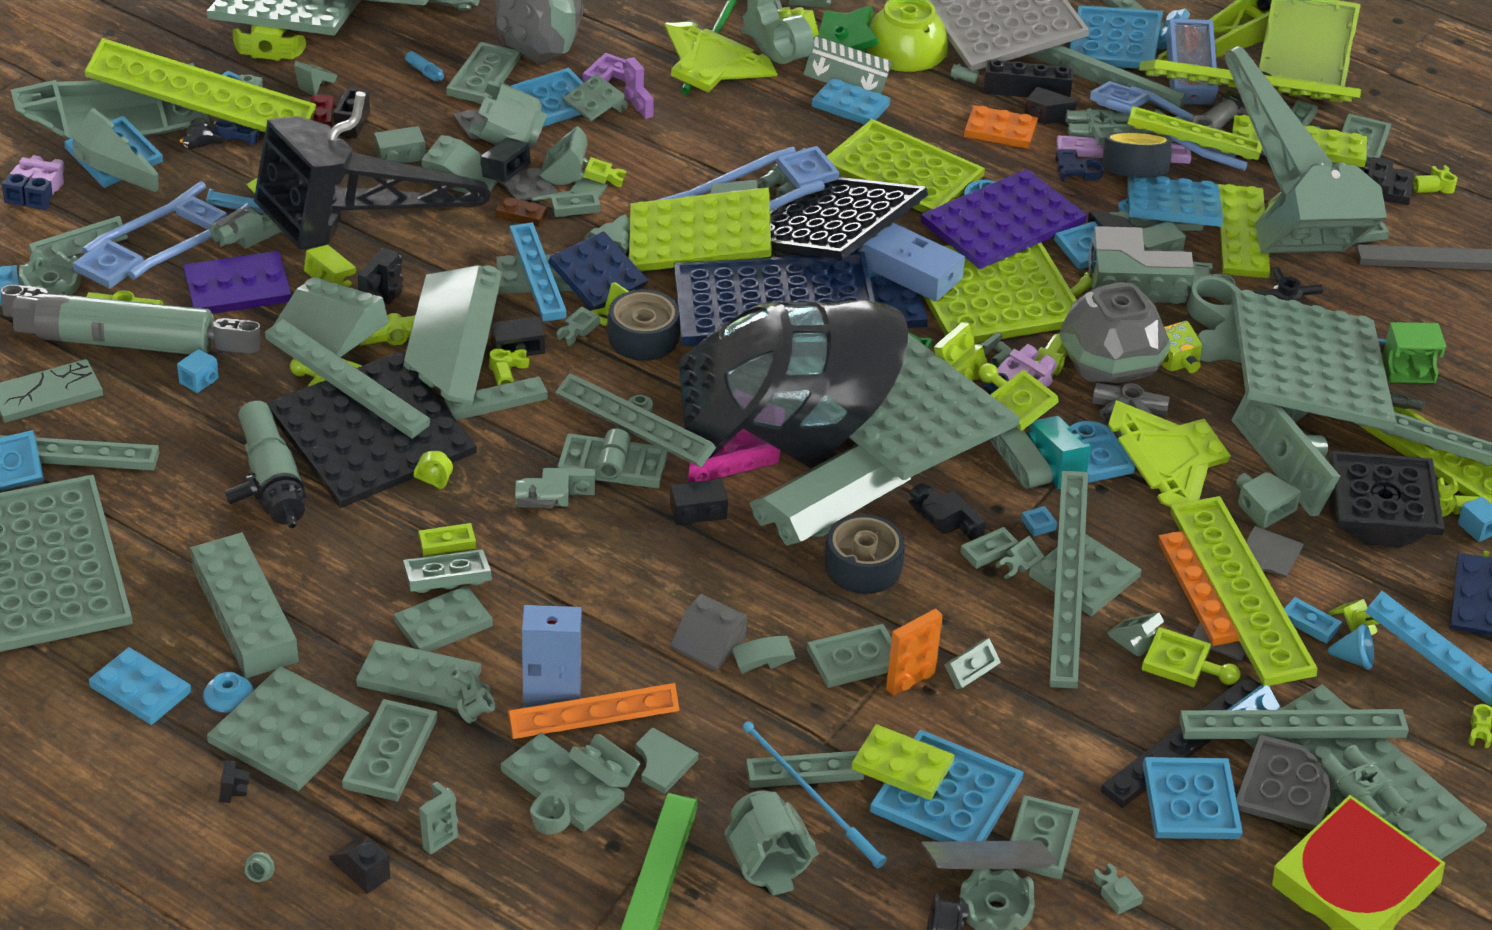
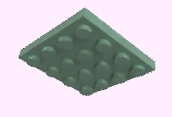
M280 666L207 734L208 743L299 791L370 721V713Z

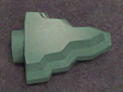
M622 215L612 223H605L600 228H594L584 236V240L605 231L623 253L626 254L629 250L630 218L627 215Z

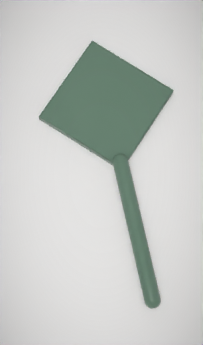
M582 177L570 191L532 197L531 201L551 199V196L592 191H596L599 198L608 187V184H602Z

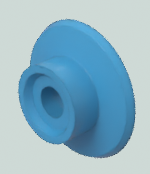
M224 672L217 675L207 684L203 691V700L209 708L215 711L232 712L254 691V688L246 678L233 672Z

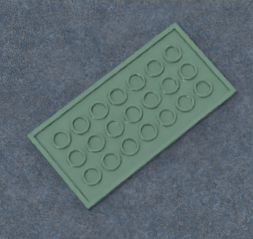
M1322 684L1279 710L1352 709ZM1386 738L1280 739L1305 748L1317 758L1319 764H1321V760L1326 755L1334 754L1336 759L1347 770L1353 768L1343 759V753L1349 746L1356 745L1365 757L1370 761L1378 763L1379 769L1388 779H1392L1395 782L1396 790L1410 804L1407 813L1401 817H1395L1387 805L1382 801H1376L1380 808L1387 813L1385 820L1440 860L1485 832L1487 826L1485 822ZM1243 739L1255 749L1258 739ZM1329 775L1330 802L1327 815L1346 799L1341 792L1335 790L1333 780Z

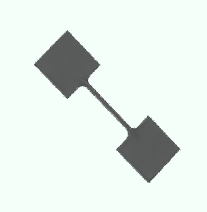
M479 110L453 114L454 119L470 140L480 139L479 136L469 132L472 120L481 124L484 122L485 117L478 113ZM540 167L521 170L507 182H502L512 197L521 201L531 200L532 197L559 193L552 183L540 176Z
M1254 526L1246 541L1263 572H1271L1287 578L1304 546L1303 543ZM1200 623L1192 638L1211 644ZM1240 641L1212 646L1211 644L1210 650L1242 661L1246 654Z

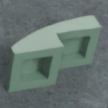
M788 636L761 638L732 648L742 674L768 663L770 669H773L796 659Z

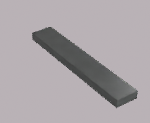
M1359 244L1356 247L1359 265L1492 270V249Z

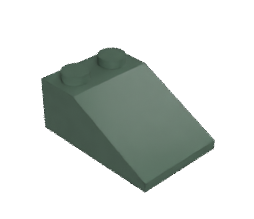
M441 135L422 159V168L484 181L488 185L490 192L498 183L497 180L482 177L481 153L464 141L450 136ZM460 187L451 189L462 193L469 192L467 189Z

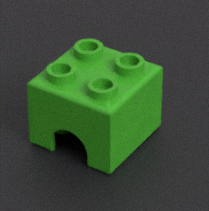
M1390 323L1382 354L1388 383H1436L1439 374L1437 354L1439 352L1440 357H1443L1446 348L1439 323Z

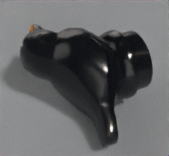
M196 118L191 121L189 129L185 136L180 139V142L187 149H193L194 147H202L210 143L221 144L223 137L213 133L205 119Z

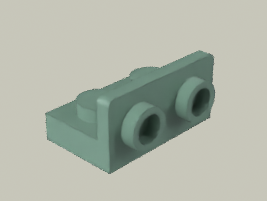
M595 734L590 745L573 747L568 755L569 758L610 787L627 788L640 765L638 760L601 734Z
M438 782L432 784L433 799L427 801L419 808L423 849L430 855L458 837L456 797L449 788H444Z

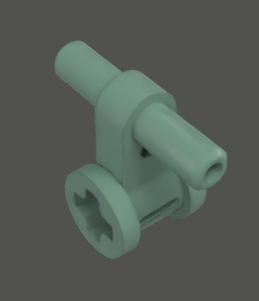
M458 668L452 669L450 676L460 682L464 697L457 702V708L461 717L467 723L474 722L477 716L484 712L490 713L495 710V702L489 693V685L482 682L477 675L471 672H464Z

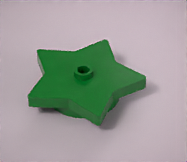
M869 5L847 14L824 11L817 37L865 52L869 47L878 45L879 41L876 35L870 30V24L874 15L872 6Z

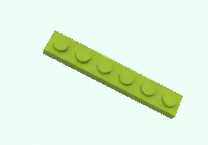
M1132 106L1128 124L1134 128L1154 131L1158 135H1169L1176 137L1180 141L1197 143L1202 147L1216 148L1224 153H1234L1241 155L1245 159L1259 160L1262 145L1258 140Z

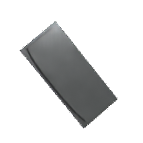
M1041 841L921 842L927 856L936 868L1020 869L1050 867L1051 864H1057V860Z

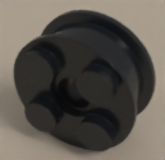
M935 893L931 902L926 930H962L963 923L967 921L969 904L963 903L962 897H959L957 901L940 899L939 894Z

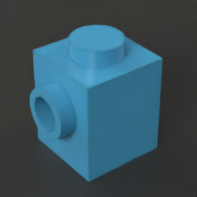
M197 349L177 363L179 383L196 393L200 392L219 378L217 359Z
M1483 496L1466 502L1461 508L1458 524L1477 542L1492 537V504Z

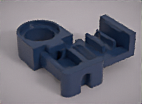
M228 120L215 122L214 133L222 136L223 139L242 140L249 142V145H253L255 141L260 140L261 131L259 129H253L244 125L240 126V124Z
M1077 150L1057 151L1055 160L1059 161L1057 172L1061 182H1064L1065 177L1082 176L1084 181L1099 180L1102 177L1104 167L1103 162L1099 159L1087 158L1080 161L1076 159L1078 155ZM1094 167L1099 171H1090L1088 168Z

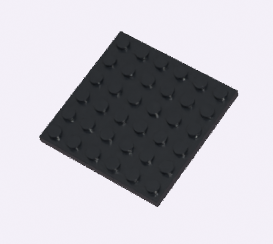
M843 177L824 183V190L802 196L770 211L771 250L781 251L782 253H797L801 256L812 255L818 258L827 257L838 261L845 260L856 249L863 247L864 243L876 237L884 228L891 226L892 222L904 216L913 206L920 204V201L928 196L927 187Z
M401 351L356 369L430 418V426L414 438H410L327 380L267 402L275 422L340 508L414 479L415 467L421 455L425 452L441 451L452 463L477 453V445L432 389L418 378L419 373L408 370L403 366L405 356Z

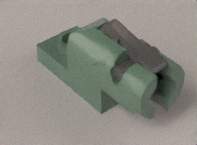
M251 207L245 210L239 208L227 217L225 216L210 225L211 235L216 243L221 241V247L238 242L246 249L282 232L267 214L260 215Z
M543 468L542 478L516 480L515 506L551 509L554 506L568 507L569 494L595 495V469Z

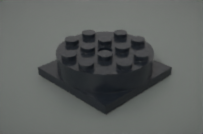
M1330 451L1329 463L1340 475L1329 501L1330 512L1338 527H1341L1347 533L1368 545L1397 548L1412 544L1422 539L1426 534L1443 535L1444 523L1433 459Z

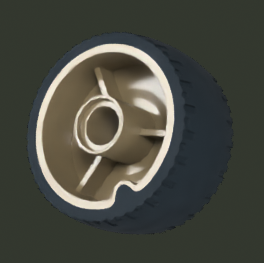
M640 289L619 295L611 303L608 312L607 332L611 347L622 356L634 360H654L666 356L676 348L680 336V316L677 303L666 294L654 290Z
M857 514L845 517L831 527L825 545V568L829 578L837 586L850 592L872 594L889 589L898 581L901 575L905 557L904 537L898 527L892 524V522L879 516Z

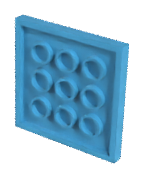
M1079 5L1077 14L1088 27L1089 36L1071 41V50L1119 68L1139 69L1141 61L1156 59L1163 11Z
M1128 176L1129 217L1222 227L1223 215L1218 184L1211 181L1192 182L1186 178L1170 180L1165 176H1157L1156 178Z
M920 729L914 739L954 754L953 764L933 798L928 800L884 783L871 803L870 812L939 842L986 841L1023 780L1024 772Z

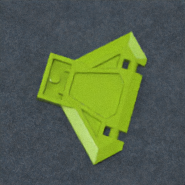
M693 22L664 24L680 58V61L671 70V76L709 93L720 80L777 77V72L769 56L764 54L758 56L754 54L753 49L707 28L701 30L697 28L698 24Z
M1115 401L1108 426L1112 432L1119 431L1122 436L1118 438V441L1150 488L1160 490L1161 494L1157 498L1161 504L1171 507V505L1199 500L1208 468L1226 463L1231 457L1207 421L1200 419L1178 425L1120 401Z

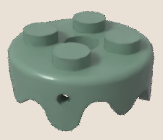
M35 250L32 252L29 262L25 265L21 264L19 267V283L21 286L44 288L48 293L72 295L79 289L82 282L81 274L74 271L73 262L78 258L74 255L69 259L62 252H57L53 258H47L43 255L42 251Z
M974 869L971 876L963 881L960 897L963 898V903L969 904L966 922L975 930H1023L1032 919L1035 907L1034 883L1029 876L1023 879L1013 869H1002L995 872L989 869ZM993 901H998L1002 903L1004 906L1001 908H995L991 906L989 903Z

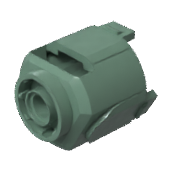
M490 80L484 92L494 98L492 100L484 97L478 112L485 117L484 122L481 124L472 120L469 132L495 145L505 138L527 142L530 149H532L547 116V113L541 111L542 104L540 99L504 83L499 84Z
M756 791L744 796L734 805L731 811L732 822L725 830L724 836L745 879L754 885L766 886L772 896L793 891L794 886L791 879L802 873L811 863L813 857L819 855L815 841L811 838L800 815L789 802L785 803L776 792Z

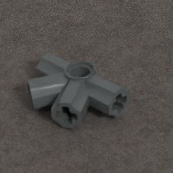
M1096 383L1092 403L1105 406L1101 409L1099 416L1102 418L1103 424L1108 426L1116 400L1155 416L1166 417L1170 397L1144 392L1142 387L1132 383L1125 384L1123 387Z

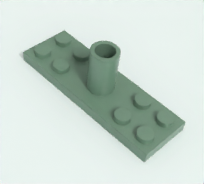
M1245 393L1231 421L1278 478L1301 491L1299 503L1310 516H1319L1340 478V475L1325 459L1328 452V444L1325 437L1322 435H1305L1281 406L1246 399Z

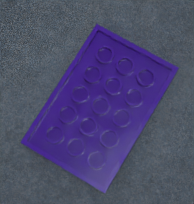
M1025 169L921 214L920 222L957 252L965 256L978 269H982L1050 239L1057 232L1085 223L1087 215L1028 169Z

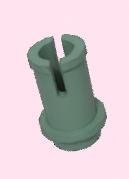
M961 63L958 65L954 64L950 76L954 77V80L958 78L976 84L979 70L971 72L969 68L961 66Z

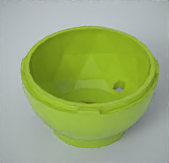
M888 0L884 8L871 21L870 30L876 35L879 44L867 48L866 51L868 54L891 61L890 69L902 72L923 71L938 65L948 55L949 46L945 25L935 12L934 5L928 0Z

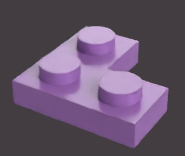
M605 53L583 73V81L586 82L597 74L607 82L612 77L626 82L624 76L626 60Z
M634 57L626 59V69H624L626 87H624L625 98L634 105L636 111H639L645 119L653 117L654 98L644 88V68Z

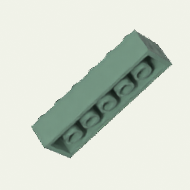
M243 533L190 547L193 571L244 677L249 678L275 670L280 666L285 667L298 663L297 639Z

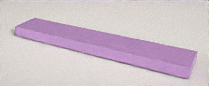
M1057 136V151L1077 150V156L1103 158L1104 145H1098L1095 138ZM1172 143L1171 162L1190 164L1191 151L1179 143Z

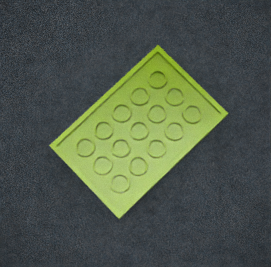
M873 119L826 156L837 168L839 175L845 178L927 187L928 196L921 200L920 204L912 207L923 213L958 199L964 194L967 185L980 180L985 172V168Z
M769 187L631 203L629 259L640 271L675 268L674 263L771 257Z

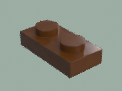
M503 197L496 208V217L524 224L533 222L534 226L540 227L547 215V206Z

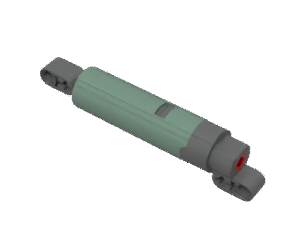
M8 285L1 289L2 313L5 316L13 317L14 331L36 334L37 338L43 340L192 354L197 349L208 354L212 347V341L214 348L222 351L254 353L260 350L259 323L221 318L214 321V316L209 309L48 293L44 288L21 285Z

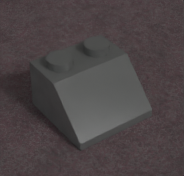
M700 594L686 609L671 642L670 649L717 671L732 655V648L740 645L746 639L747 615Z

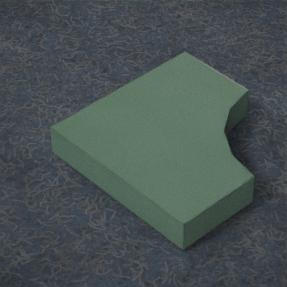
M653 727L635 744V751L643 757L646 763L641 781L663 794L698 760V752Z

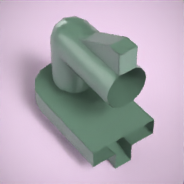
M999 332L995 333L985 342L977 344L983 346L985 355L992 349L998 352L991 359V363L996 367H999L1010 357L1012 349L1001 341L1002 335Z

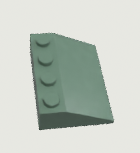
M314 277L308 279L305 284L296 289L275 322L277 324L284 319L341 357L387 325L389 320L383 297Z

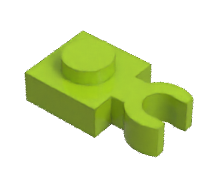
M590 157L583 177L602 184L610 181L614 186L621 187L626 171L623 169H612V164Z

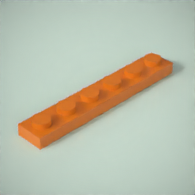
M1183 531L1159 535L1158 544L1212 646L1238 642V633Z
M675 683L509 710L508 717L512 739L539 735L540 733L546 734L680 710Z

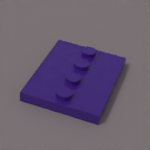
M279 251L183 265L192 307L209 309L212 314L286 303L291 299V292Z

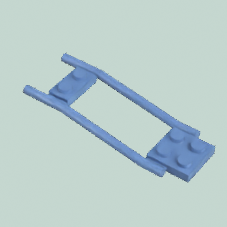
M1111 81L1092 90L1090 100L1096 101L1098 105L1129 116L1132 106L1139 107L1149 100L1172 114L1179 115L1188 122H1191L1194 115L1153 92L1134 86L1129 88ZM1164 135L1204 158L1243 171L1247 168V162L1234 158L1237 154L1224 153L1212 147L1206 149L1197 143L1180 141L1176 137ZM1261 151V155L1266 156L1265 152Z
M818 146L797 152L794 147L770 153L692 190L658 200L703 195L711 191V184L731 182L777 161L778 167L797 189L770 201V211L802 196L824 190V183L839 179V171Z
M199 181L167 205L108 231L82 248L84 255L73 262L74 271L109 289L127 276L135 280L151 267L213 238L210 232V225L225 216L227 217V213L195 197L206 189L204 182ZM244 204L240 208L245 210L247 208H250L251 206L249 204ZM176 211L177 215L207 229L146 260H143L142 256L112 241Z

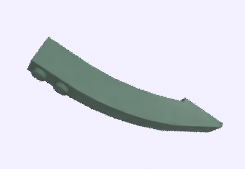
M52 80L11 90L16 112L68 140L74 137L85 117L93 108L110 121L124 116L144 137L189 128L191 121L196 118H203L210 123L208 114L99 80L68 82Z
M478 265L426 275L403 366L408 370L419 372L418 378L430 387H435L436 385L441 389V395L447 400L471 406L502 271L497 270L493 266L486 265L483 267Z

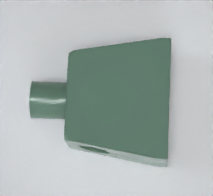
M1267 472L1254 479L1246 473L1238 477L1236 485L1241 488L1238 504L1260 528L1265 529L1297 511L1301 491Z

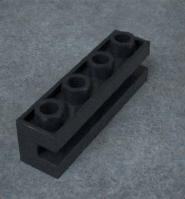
M998 59L987 60L983 94L1028 98L1036 87H1040L1070 97L1073 83V68L1048 66L1045 64H1027L1019 61L1006 62Z

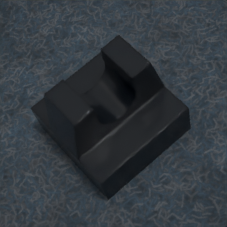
M224 760L219 802L231 803L232 796H246L250 772L236 769V762Z

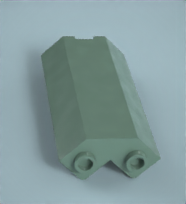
M855 444L751 501L749 504L759 525L763 526L775 522L779 536L785 545L788 546L807 539L909 481L911 478L906 480L900 479L862 446Z

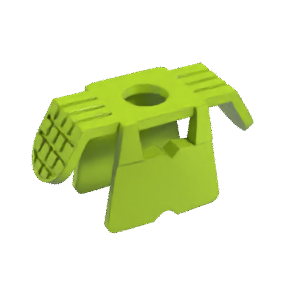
M252 25L251 34L241 33L238 28L233 29V41L238 53L251 55L255 59L264 58L280 61L282 58L293 59L301 55L306 47V39L302 35L298 34L291 38L281 37L287 29Z

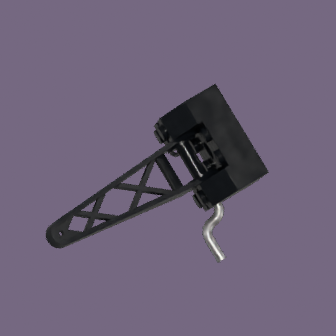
M356 92L351 117L347 121L338 123L333 128L329 125L298 116L267 119L254 202L298 249L329 245L337 231L341 210L481 206L489 201L490 191L488 185L481 180L352 153V148L343 139L340 140L339 134L351 130L360 121L365 93ZM345 174H349L346 188L335 187V185L341 183ZM359 175L373 177L381 183L370 189L357 188ZM402 181L427 183L436 189L427 193L399 191L393 185ZM460 187L467 189L469 192L463 195H453L448 190Z

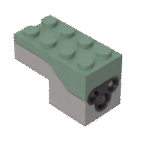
M1095 226L1088 252L1089 273L1092 278L1091 291L1100 286L1125 282L1136 285L1152 303H1186L1188 282H1192L1194 277L1192 252L1144 251L1142 228Z

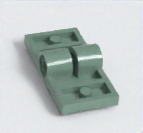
M621 429L609 430L605 438L568 433L557 468L595 469V480L659 489L668 451L656 445L631 442L629 434Z

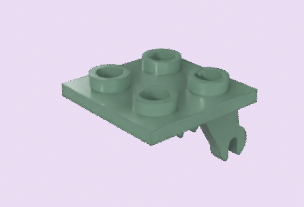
M597 74L563 97L564 102L590 121L611 107L620 113L622 112L621 106L625 109L628 107V102L623 99L625 95Z

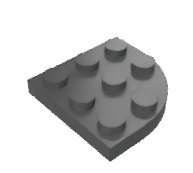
M1260 734L1236 799L1238 811L1313 830L1325 819L1330 802L1328 775L1317 762V758L1305 748L1288 741Z

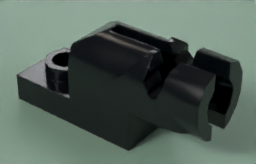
M920 483L911 489L909 495L913 499L909 500V504L917 512H921V516L928 520L942 534L960 529L971 540L984 536L986 521L955 491L942 496L926 483Z

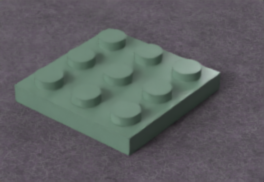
M1086 534L1082 611L1092 617L1140 578L1142 569ZM1058 547L1032 566L1029 572L1031 578L1054 593Z

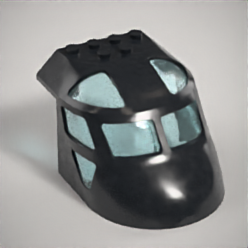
M850 299L828 302L763 303L744 311L733 320L716 329L688 354L686 353L681 357L679 370L684 428L715 445L716 449L709 458H712L742 429H745L809 468L817 466L877 411L891 391L902 368L907 350L908 327L904 315L898 309L885 303Z

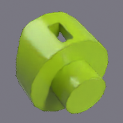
M441 451L425 452L421 455L415 467L414 477L439 489H443L447 485L452 473V462Z

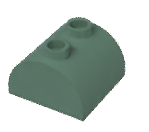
M576 126L546 152L540 173L544 180L555 185H566L573 181L578 182L584 176L585 172L582 168L588 162L585 158L588 140L580 127Z

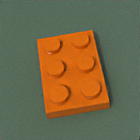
M974 105L965 128L964 137L1029 149L1037 127L1038 117Z
M936 608L892 631L886 690L892 696L910 689L912 685L923 679L930 678L936 672L943 615Z

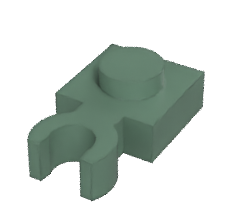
M581 306L565 320L566 326L558 329L556 332L558 340L566 337L568 346L574 344L578 335L585 337L600 324L599 316Z
M1028 536L1006 552L1009 557H1004L998 561L996 567L998 568L1003 564L1007 565L1009 573L1004 578L1009 579L1017 573L1018 569L1023 573L1043 559L1044 555L1031 537Z
M1109 863L1106 866L1105 873L1107 875L1101 874L1098 869L1094 870L1093 880L1098 886L1102 887L1100 894L1117 915L1142 904L1143 895L1127 876L1118 878L1116 876L1117 870L1112 864Z

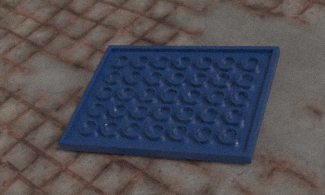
M864 252L851 253L847 259L841 261L834 258H818L817 256L805 255L674 263L682 345L696 346L722 325L733 320L744 311L763 303L828 302L849 299L875 302ZM796 308L787 309V311H788V313H789V312L793 311V310L796 309ZM762 310L747 319L743 325L745 326L763 318L769 312ZM811 310L792 322V325H824V321L819 311Z

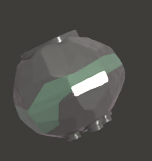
M496 0L495 30L501 43L506 48L519 51L523 58L536 65L545 64L569 51L581 23L584 12L582 0Z
M1125 282L1097 287L1074 302L1060 329L1061 342L1077 372L1084 379L1095 384L1129 383L1132 380L1155 374L1168 354L1171 345L1155 305L1136 285Z

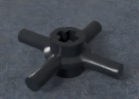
M1274 267L1271 270L1277 282L1274 289L1253 291L1255 294L1273 295L1278 299L1286 301H1299L1304 295L1322 294L1323 287L1321 284L1300 286L1299 280L1294 277H1285L1279 267Z

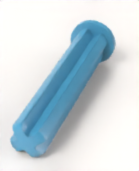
M209 189L206 203L210 205L237 210L244 204H249L258 214H265L254 202L253 198L214 192V189Z

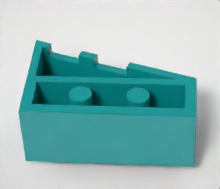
M1059 416L1035 420L1030 424L1029 432L1026 433L1049 464L1052 471V482L1056 489H1061L1062 471L1087 472L1091 445L1089 443L1083 444L1080 441L1081 436L1079 434H1072L1070 432L1071 427Z

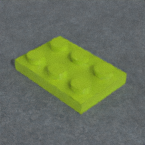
M876 724L852 761V770L931 800L953 764L954 754Z

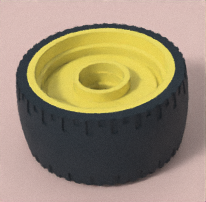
M1117 132L1106 135L1103 148L1104 170L1119 175L1136 177L1160 176L1169 172L1171 162L1170 138L1143 132Z

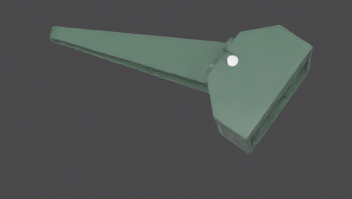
M1240 46L1226 51L1225 60L1281 190L1268 202V208L1255 223L1261 249L1260 253L1346 251L1387 218L1381 186L1356 165H1346V163L1333 165L1325 152L1247 52Z

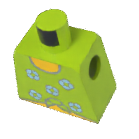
M1183 321L1164 327L1171 345L1161 365L1168 371L1186 368L1189 373L1196 372L1201 366L1199 361L1202 343L1189 322Z

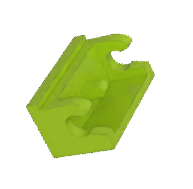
M329 245L306 250L304 271L312 278H319L345 287H349L352 284L349 280L344 282L343 280L346 276L355 274L356 267Z

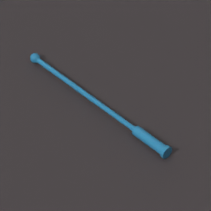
M745 722L743 730L746 733H751L846 831V836L873 863V866L876 869L883 866L887 858L881 855L855 827H849L760 736L754 729L752 722Z

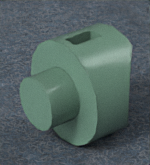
M546 789L534 801L530 809L533 826L543 834L559 833L570 824L569 801L566 795L559 790Z

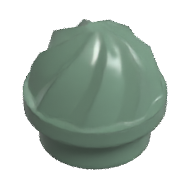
M256 852L247 858L245 874L251 881H267L274 874L275 866L270 854Z

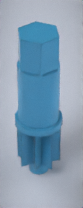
M413 51L406 54V62L422 72L424 76L436 82L444 79L443 70L432 62L425 60Z

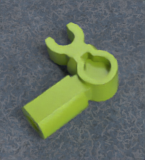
M1446 165L1443 166V170L1432 166L1431 175L1414 177L1413 189L1416 193L1440 191L1450 194L1455 191L1458 178L1450 173L1449 167Z
M493 349L490 352L489 369L493 371L497 386L514 382L510 370L512 367L521 369L529 367V358H526V350L519 349L511 353L510 350Z
M1443 478L1437 480L1442 516H1447L1451 512L1453 514H1461V508L1466 502L1480 498L1479 496L1454 495L1453 497V494L1458 491L1456 478H1453L1451 484L1446 486Z
M1479 704L1474 707L1470 719L1472 731L1469 737V744L1474 746L1475 739L1481 738L1485 741V748H1489L1492 741V734L1490 732L1492 727V708L1486 704Z

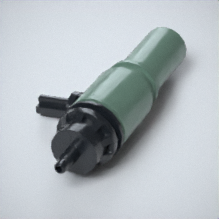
M262 401L248 402L240 409L238 416L247 441L245 448L249 458L248 463L251 474L247 476L248 482L224 491L229 504L254 495L256 500H260L263 509L267 514L271 515L274 522L288 525L289 528H295L297 525L296 521L303 516L305 511L306 495L304 485L301 482L292 453L279 435L270 407Z

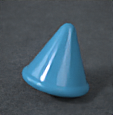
M1361 624L1357 629L1328 648V654L1370 670L1374 664V644L1368 626Z

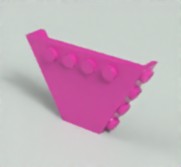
M728 381L733 397L738 403L747 407L755 395ZM768 402L754 421L780 426L783 424L784 410ZM742 429L712 458L707 459L702 468L690 463L687 483L713 480L776 464L779 462L780 450L747 430Z

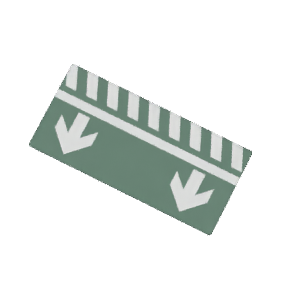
M816 36L813 51L808 58L803 74L826 83L832 78L840 79L854 86H860L863 89L882 94L892 62Z

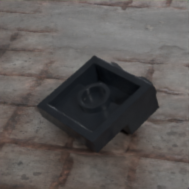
M1371 157L1370 162L1366 161L1364 173L1381 186L1384 201L1409 205L1414 172L1405 169H1394V161L1382 157Z
M382 248L358 273L359 291L383 297V301L386 304H390L398 297L403 288V276L401 275L402 257L400 253Z

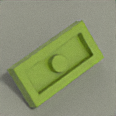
M471 523L419 531V541L423 556L476 549V539Z

